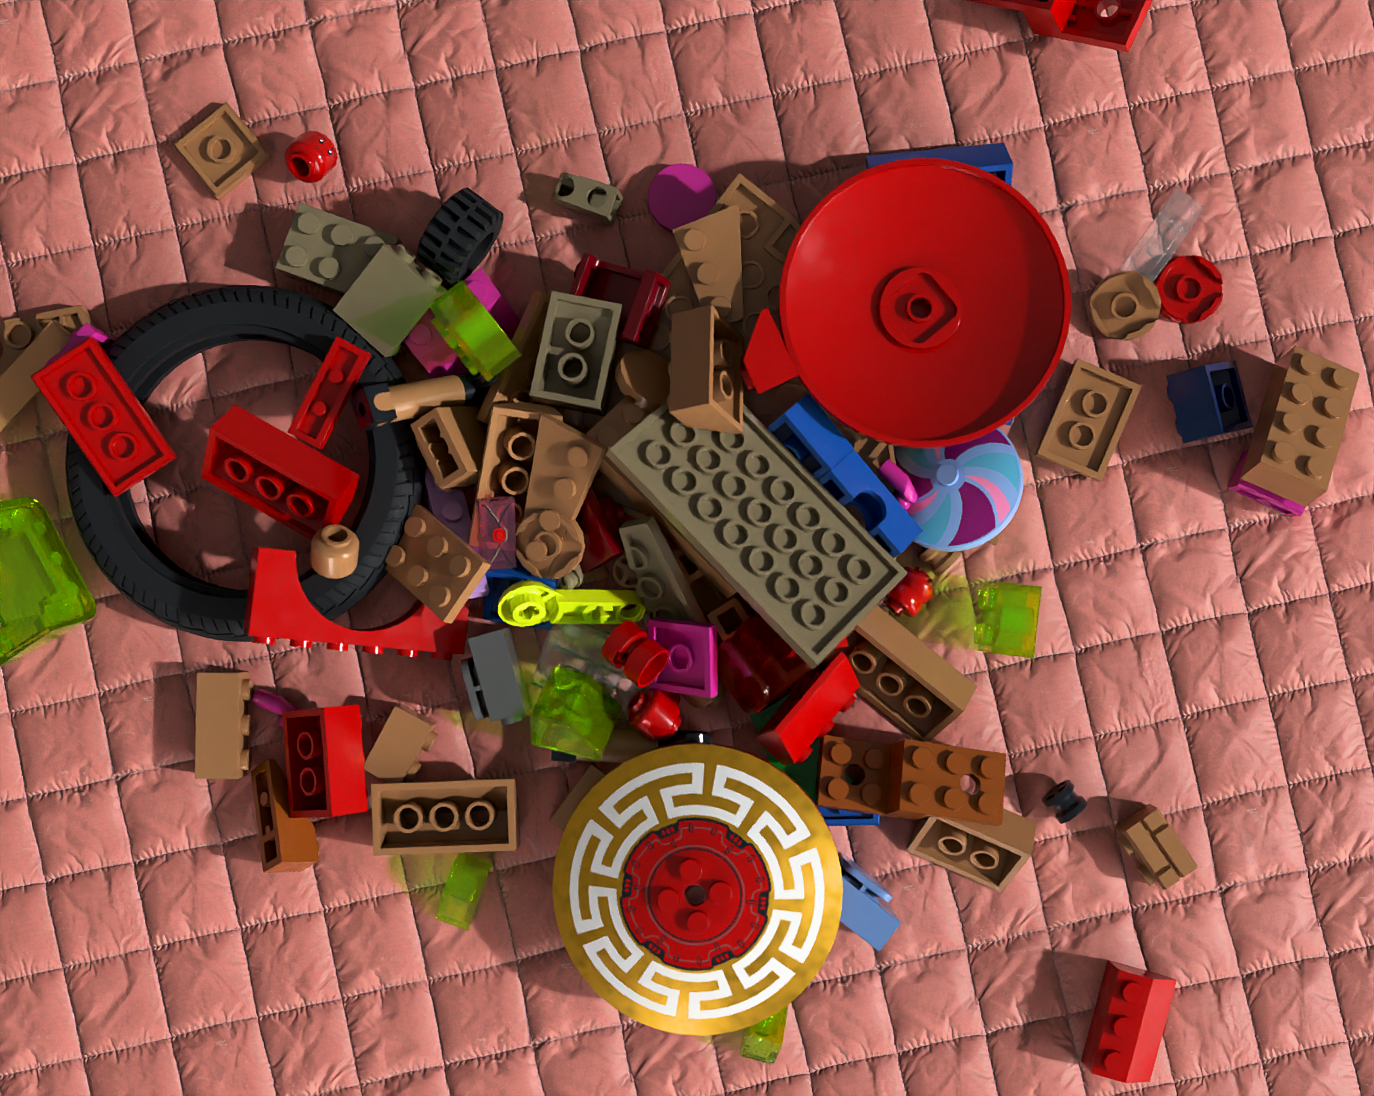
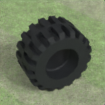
M463 188L453 194L433 216L421 236L416 258L448 283L455 285L466 279L488 254L501 231L504 214L470 188Z

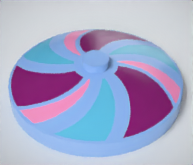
M999 428L980 438L950 447L920 449L893 446L896 466L909 476L918 495L915 504L912 503L906 510L923 530L913 542L937 551L954 552L968 550L994 538L1008 525L1018 509L1024 484L1022 465L1012 442ZM895 490L892 495H896L898 491Z

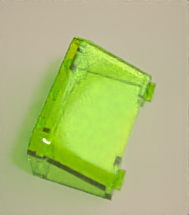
M21 497L0 502V623L3 627L0 629V666L20 659L77 628L94 617L96 613L95 601L46 509L39 501L31 497Z

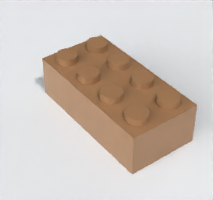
M1296 345L1274 365L1240 479L1304 507L1327 492L1360 373Z

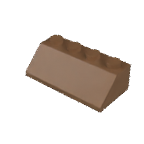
M524 402L492 405L467 541L469 546L498 548L499 543L494 542L492 539V531L495 528H499L486 507L482 505L490 508L500 521L507 505L512 503L508 506L499 524L501 528L507 529V540L501 543L500 547L502 549L515 550V545H517L515 533L516 528L524 518L540 417L542 414L547 413L563 421V416L553 406Z
M878 605L846 636L847 647L834 649L825 657L828 658L842 651L847 656L860 683L856 691L918 741L930 742L961 715L977 688L973 682Z
M514 778L371 784L373 856L516 851L520 845V815Z

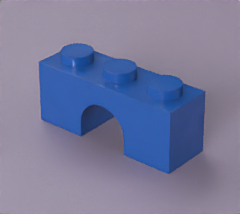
M854 449L831 470L817 479L842 506L850 504L861 511L866 522L865 529L893 558L900 555L923 531Z

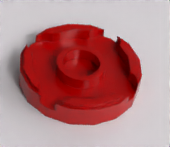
M1183 255L1175 257L1160 268L1153 281L1161 299L1160 313L1174 323L1189 325L1201 322L1215 313L1222 302V276L1213 263L1201 256Z

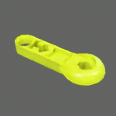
M533 580L520 581L511 585L502 593L498 601V615L510 625L520 627L532 626L549 620L551 624H621L628 620L635 623L643 618V613L646 611L643 598L638 597L634 590L553 589L542 582ZM637 604L635 608L622 610L624 606Z

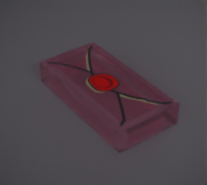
M512 496L476 499L478 552L491 564L488 570L516 568L515 499Z

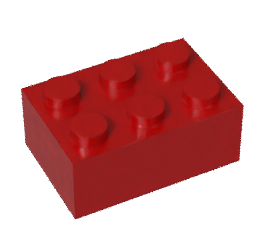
M359 704L282 712L290 818L335 817L367 812L368 792L365 784V755L362 746V719Z

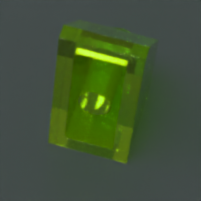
M460 853L454 861L442 892L435 919L468 931L494 864L465 853Z
M788 1005L773 1016L744 1028L739 1056L774 1064L783 1044Z

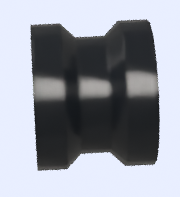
M1070 780L1057 784L1042 798L1044 805L1055 811V818L1060 824L1076 817L1085 809L1088 803L1084 797L1078 796L1074 792V785Z

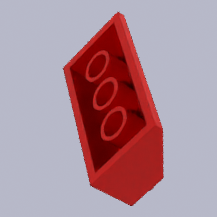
M236 404L210 427L201 478L311 541L313 535L318 530L333 524L339 525L354 498L360 476Z

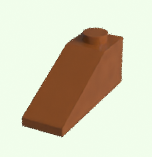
M269 759L251 771L263 873L301 872L319 862V844L316 840L315 827L309 818H290L287 779L276 760Z

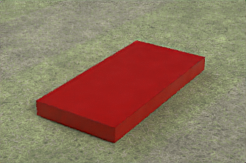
M90 336L30 376L114 497H118L177 458L173 449L95 337Z

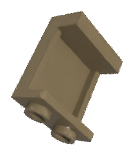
M398 244V246L383 245L333 309L336 314L384 357L399 354L406 345L403 342L405 337L432 303L447 293V290L440 285L442 279L432 270L421 268L414 261L416 256L413 252L402 244Z

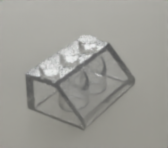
M553 624L545 640L531 684L626 724L630 713L628 704L632 697L641 690V687H638L624 675V668L617 669L602 657V647L611 633L590 624Z

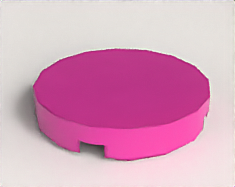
M678 163L667 166L656 174L649 186L648 204L651 216L660 227L673 233V229L706 217L716 203V192L712 180L705 171L694 165Z

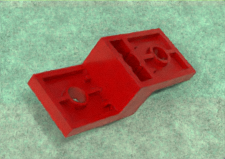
M1153 0L965 1L1022 11L1034 34L1129 52ZM1112 5L1118 6L1116 12L1111 16H1100L1104 9Z

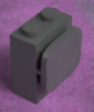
M500 629L469 638L468 642L472 657L461 660L460 664L476 720H482L489 716L491 722L500 720L502 726L521 721L522 718L526 717L525 712L532 708V703L511 629Z

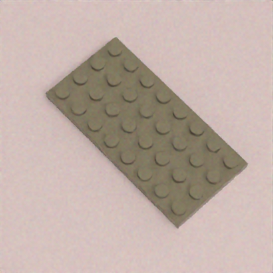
M666 401L606 453V456L811 669L815 668L908 574L744 404L743 433L731 434L687 427L669 412Z

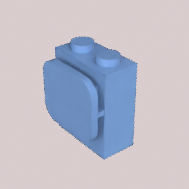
M839 851L838 857L841 865L843 886L840 922L876 950L880 951L901 922L892 908L878 897L889 903L893 896L881 882Z

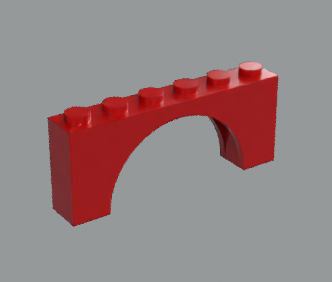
M253 547L243 633L253 636L252 643L275 645V639L280 638L290 639L289 646L312 648V641L326 642V649L348 651L349 644L362 646L361 652L383 654L384 648L397 649L396 655L418 657V651L431 652V658L452 660L453 654L464 655L470 599L466 601L452 623L443 622L417 599L404 614L387 624L367 629L346 628L325 618L307 599L298 579L296 551Z

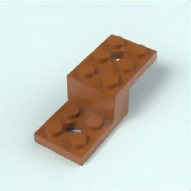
M825 735L820 739L814 803L817 807L908 820L936 817L999 826L1002 825L1006 754L903 739L894 744H884ZM848 766L856 767L861 774L860 782L857 785L850 784L845 778V770ZM964 775L970 776L975 782V791L972 795L966 794L961 789L960 781Z

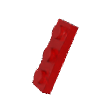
M336 336L287 432L323 450L372 354Z

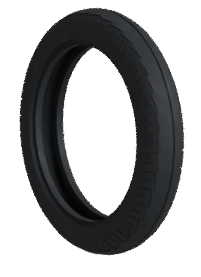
M231 285L184 295L143 316L125 330L105 351L142 406H144L161 381L189 358L219 345L249 340L271 341L290 345L318 357L323 362L336 336L372 354L351 395L367 386L387 383V386L407 383L391 356L384 357L333 311L334 307L299 292L270 286ZM420 417L391 422L382 428L366 431L369 449V474L361 507L350 527V530L356 534L359 540L356 569L352 574L338 579L321 576L313 568L298 576L302 590L309 602L320 614L330 621L356 605L388 573L385 569L388 565L385 560L392 549V545H399L404 534L405 522L410 518L416 504L421 505L426 461L417 445L415 434L410 426ZM68 432L65 471L71 511L88 552L107 579L140 609L172 627L210 639L252 642L253 636L243 633L248 590L231 589L206 582L191 575L170 560L158 548L145 530L137 514L131 490L129 489L118 497H114Z

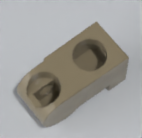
M569 173L560 174L552 196V201L557 205L599 219L600 222L610 226L614 225L623 200V196L617 187Z

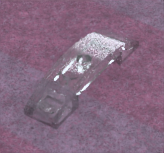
M1178 187L1174 188L1156 213L1155 219L1115 272L1121 270L1136 271L1147 276L1153 282L1185 239L1204 206Z

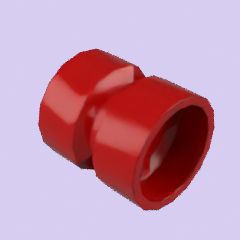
M628 620L621 623L611 632L602 647L601 654L615 668H624V675L638 687L642 688L649 685L659 676L669 660L670 653L655 639H647V633L633 621Z

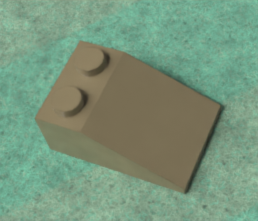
M551 292L529 394L535 403L604 416L613 372L622 304L562 292Z

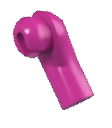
M888 459L879 468L877 473L898 491L894 497L907 510L912 503L915 504L918 495L909 476Z
M258 689L253 696V704L281 715L278 721V725L283 728L282 712L299 710L284 697L264 689Z

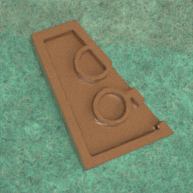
M736 204L672 230L701 307L711 304L730 324L744 319L740 205Z

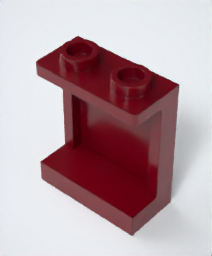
M584 253L581 262L575 268L574 282L569 294L622 304L617 341L648 350L671 282L656 271L645 269L644 272L601 261L592 254Z
M599 469L594 477V480L602 476ZM590 486L576 518L583 532L585 543L583 558L579 563L583 575L600 568L625 552L621 536L617 538Z

